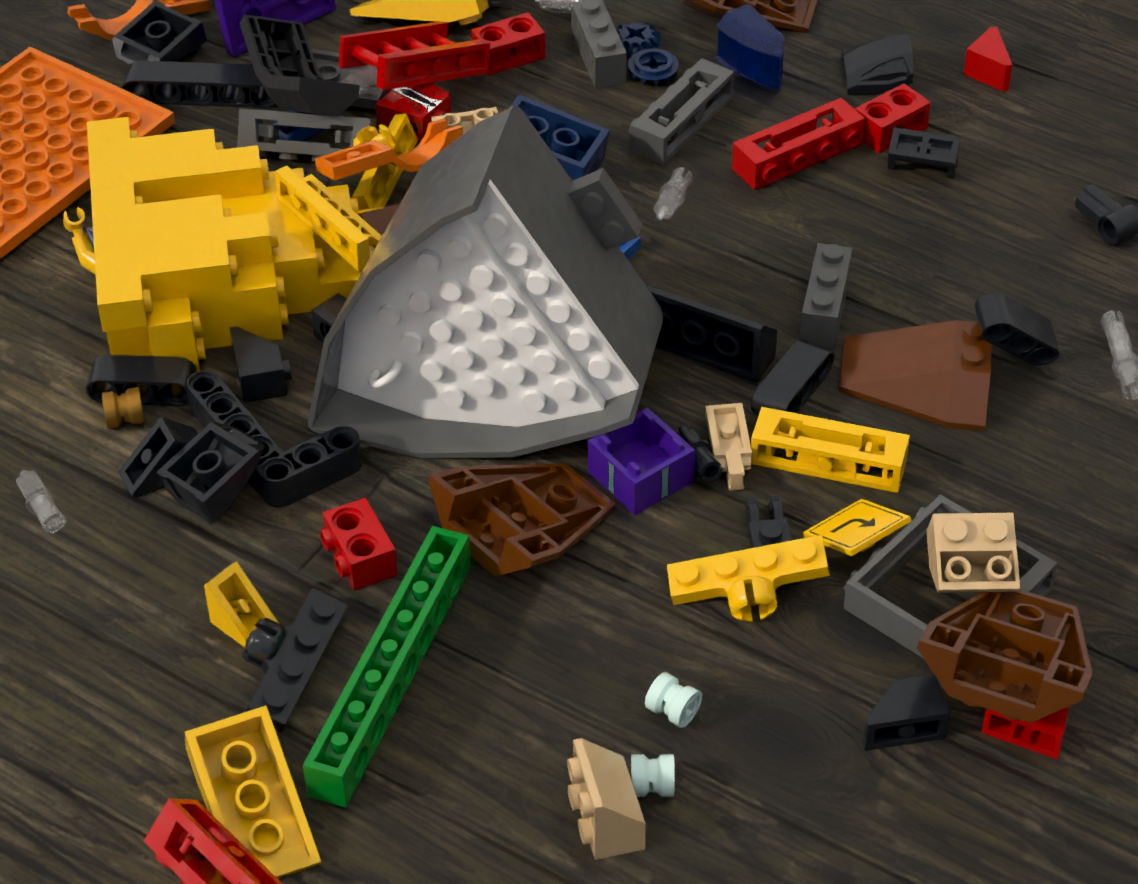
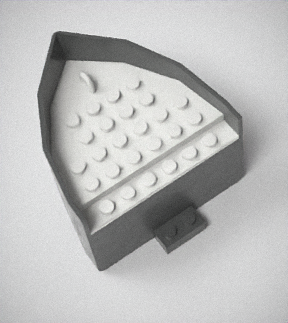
M512 106L482 120L426 161L417 172L324 339L308 419L309 428L316 433L322 434L338 426H349L357 430L360 444L416 458L517 457L584 440L633 424L663 322V314L659 303L618 246L638 238L643 224L605 169L601 168L572 181L528 117L518 106Z

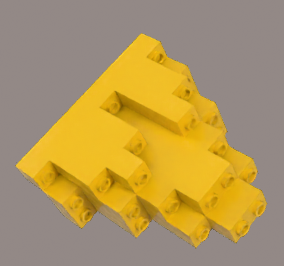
M128 117L87 122L97 305L102 330L107 334L111 355L182 357L192 361L198 372L200 371L199 360L206 359L205 349L232 346L229 328L239 327L269 341L282 340V325L289 324V314L312 312L313 308L337 293L348 298L363 270L357 271L277 198L275 171L269 172L267 159H260L258 145L223 149V142H215L214 129L138 137L137 130L131 131ZM303 168L291 169L300 178H304ZM348 185L327 187L357 214L380 209L359 210L357 198H350ZM369 245V251L375 249L373 245Z

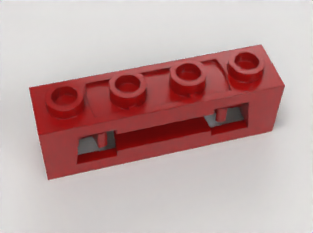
M842 98L836 99L733 142L732 169L754 190L862 145L865 118ZM833 113L832 122L823 118L821 120L822 126L816 128L817 118ZM767 139L771 140V143H765L764 150L760 148L758 145H756Z
M169 798L144 839V842L156 853L155 859L161 865L171 869L182 880L181 884H283L198 800ZM197 853L202 854L207 860H203Z

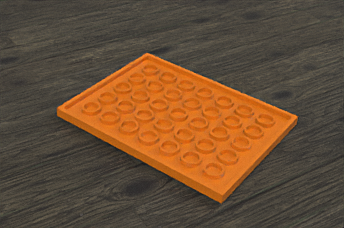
M33 47L27 48L0 68V259L91 189L87 134L88 121L128 117L131 131L137 130L138 137L160 135L175 123L174 112Z

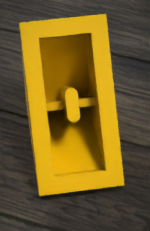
M238 562L232 563L204 585L210 622L243 647L246 645L250 632L258 628L254 625L260 618H268L278 623Z

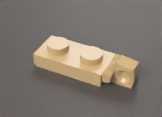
M743 404L705 406V418L712 454L722 465L720 466L723 468L722 472H726L729 491L744 489V470H751L752 450Z

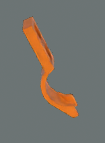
M137 0L128 12L114 19L103 20L95 18L88 12L84 4L68 7V15L75 18L80 30L112 41L113 37L155 0ZM157 0L184 15L210 10V0Z
M442 118L428 123L426 134L420 144L409 153L396 156L392 148L372 140L315 158L316 171L334 181L389 163L409 172L419 171L426 161L462 136L463 127L458 125L448 128L447 119Z

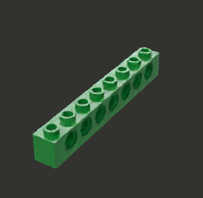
M435 526L431 527L303 764L308 797L347 807L471 568L469 535Z

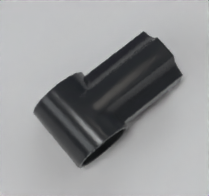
M1094 184L1085 187L1082 193L1076 197L1075 207L1097 225L1098 233L1105 243L1115 245L1138 234V208L1136 206L1128 204L1122 207Z

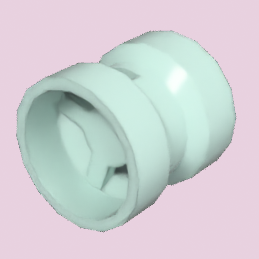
M663 672L651 684L645 698V707L656 714L665 713L668 715L670 722L683 728L696 715L702 701V692L689 685L685 687L679 685L678 678Z
M631 754V781L637 797H645L649 792L658 793L661 797H674V754H661L657 759H648L644 754Z

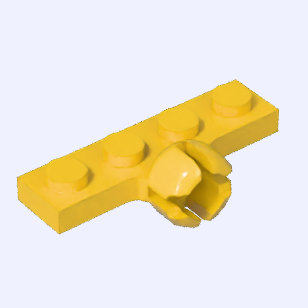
M407 114L394 115L389 127L383 124L379 125L380 134H378L376 127L367 126L361 129L353 140V146L376 140L392 148L396 156L409 153L415 148L418 137ZM389 163L365 171L352 198H357L358 209L365 210L385 207L403 169Z
M822 535L667 564L673 605L715 597H727L732 616L748 623L753 622L751 606L758 605L761 621L773 614L777 608L775 593L777 587L783 584L830 576Z

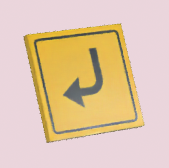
M860 499L804 531L803 536L808 538L822 535L825 546L853 556L860 551L864 552L875 545V542L910 523L911 517Z

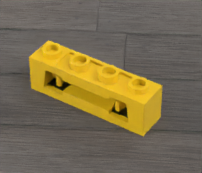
M761 407L751 437V464L898 493L907 462L910 435ZM777 448L785 449L787 457H792L794 451L798 452L796 461L773 455ZM857 463L864 464L862 468L864 472H868L870 466L882 468V477L857 473Z

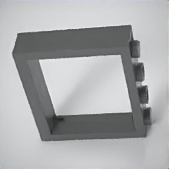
M941 494L926 508L921 507L915 518L906 527L899 528L886 546L877 548L870 556L868 562L859 571H852L851 578L843 587L845 590L843 609L922 658L923 656L919 652L917 645L928 625L881 597L876 592L927 545V528L933 514L972 513ZM1016 539L1020 589L1045 597L1053 589L1058 563Z

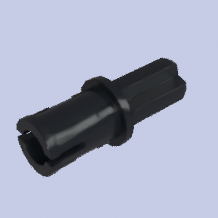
M685 425L680 426L677 434L695 449L694 468L699 473L700 478L705 482H713L718 479L722 474L723 468L720 467L722 465L713 456L710 444L701 439L693 428H687Z

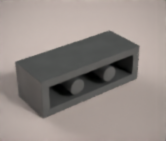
M583 0L571 3L572 36L595 89L626 84L627 53L603 0Z
M817 244L802 310L800 338L824 348L835 349L850 281L853 247Z

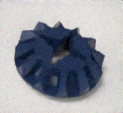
M630 21L628 25L619 24L616 29L628 57L645 49H658L660 47V32L655 30L654 25L645 26L643 21L639 24H634Z
M661 49L639 51L633 54L628 61V72L632 74L633 80H641L643 85L649 82L654 83L656 86L658 82L669 83L670 78L677 77L679 61L676 56Z

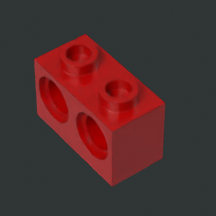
M529 12L471 29L472 40L484 39L491 42L488 76L546 58L545 32Z
M903 83L860 105L855 110L865 118L863 142L880 154L889 149L894 127L921 132L926 130L929 123L931 102Z
M366 497L322 512L324 529L319 530L322 544L327 552L333 551L335 555L334 563L341 578L347 577L354 591L398 575L396 550Z

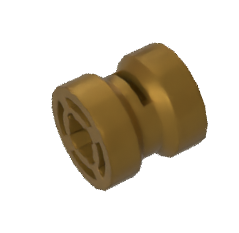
M139 387L129 388L119 396L113 391L102 393L107 429L119 427L122 421L131 422L133 425L145 423Z

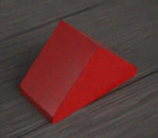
M990 27L967 48L964 75L998 90L1009 91L1012 62L998 28Z

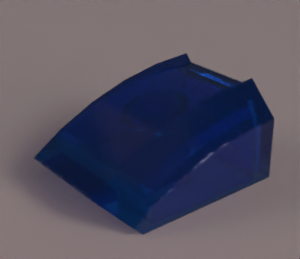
M749 4L726 12L716 25L718 28V46L715 59L728 69L733 70L736 74L755 84L781 91L785 36Z

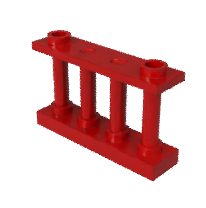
M433 22L340 36L339 67L346 69L370 65L376 68V87L382 90L488 74L491 42L479 39L455 43L447 39L448 22Z

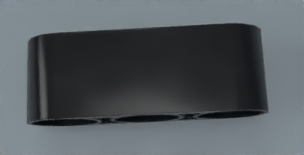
M1000 293L986 294L976 300L974 306L981 337L986 342L1035 366L1047 365L1059 357L1053 325L1048 318Z
M802 338L798 339L756 389L751 403V410L759 414L761 407L798 413L828 376L834 362V352Z
M100 355L93 361L86 385V393L92 400L103 403L102 393L113 391L119 396L129 388L139 387L142 405L181 406L189 402L187 379L190 375L197 372V368L192 361L182 357Z

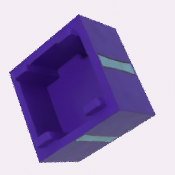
M648 407L636 413L633 424L603 435H596L588 440V472L634 515L694 482L695 449Z

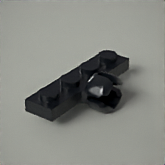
M312 588L295 621L290 626H282L268 618H260L254 626L258 628L250 632L242 657L245 661L261 668L265 676L249 703L246 712L267 706L274 729L280 733L283 732L348 607L347 604Z

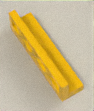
M288 166L276 170L277 198L357 271L363 270L374 251H369V245L377 246L382 235L312 174L300 178Z

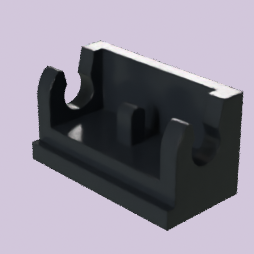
M894 127L888 151V168L895 169L896 160L948 168L947 178L954 179L955 168H957L961 138Z

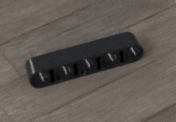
M134 61L128 66L121 87L154 104L267 108L275 105V102L269 97L258 80L252 64Z

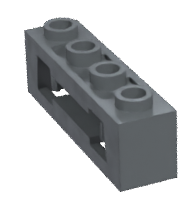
M701 58L692 68H688L674 85H670L657 101L652 102L639 118L632 121L629 127L630 151L664 165L733 98L734 71ZM709 100L714 101V102L706 109V104H707V102H708ZM674 135V141L667 146V142Z
M247 108L239 109L237 148L258 145L260 157H267V151L279 152V158L299 160V154L312 155V161H315L317 157L346 148L336 147V143L288 139L264 142V137H278L279 125L337 129V125L353 126V131L336 130L335 142L350 143L349 147H353V140L356 138V134L367 126L376 127V118ZM262 119L277 120V125L263 124Z

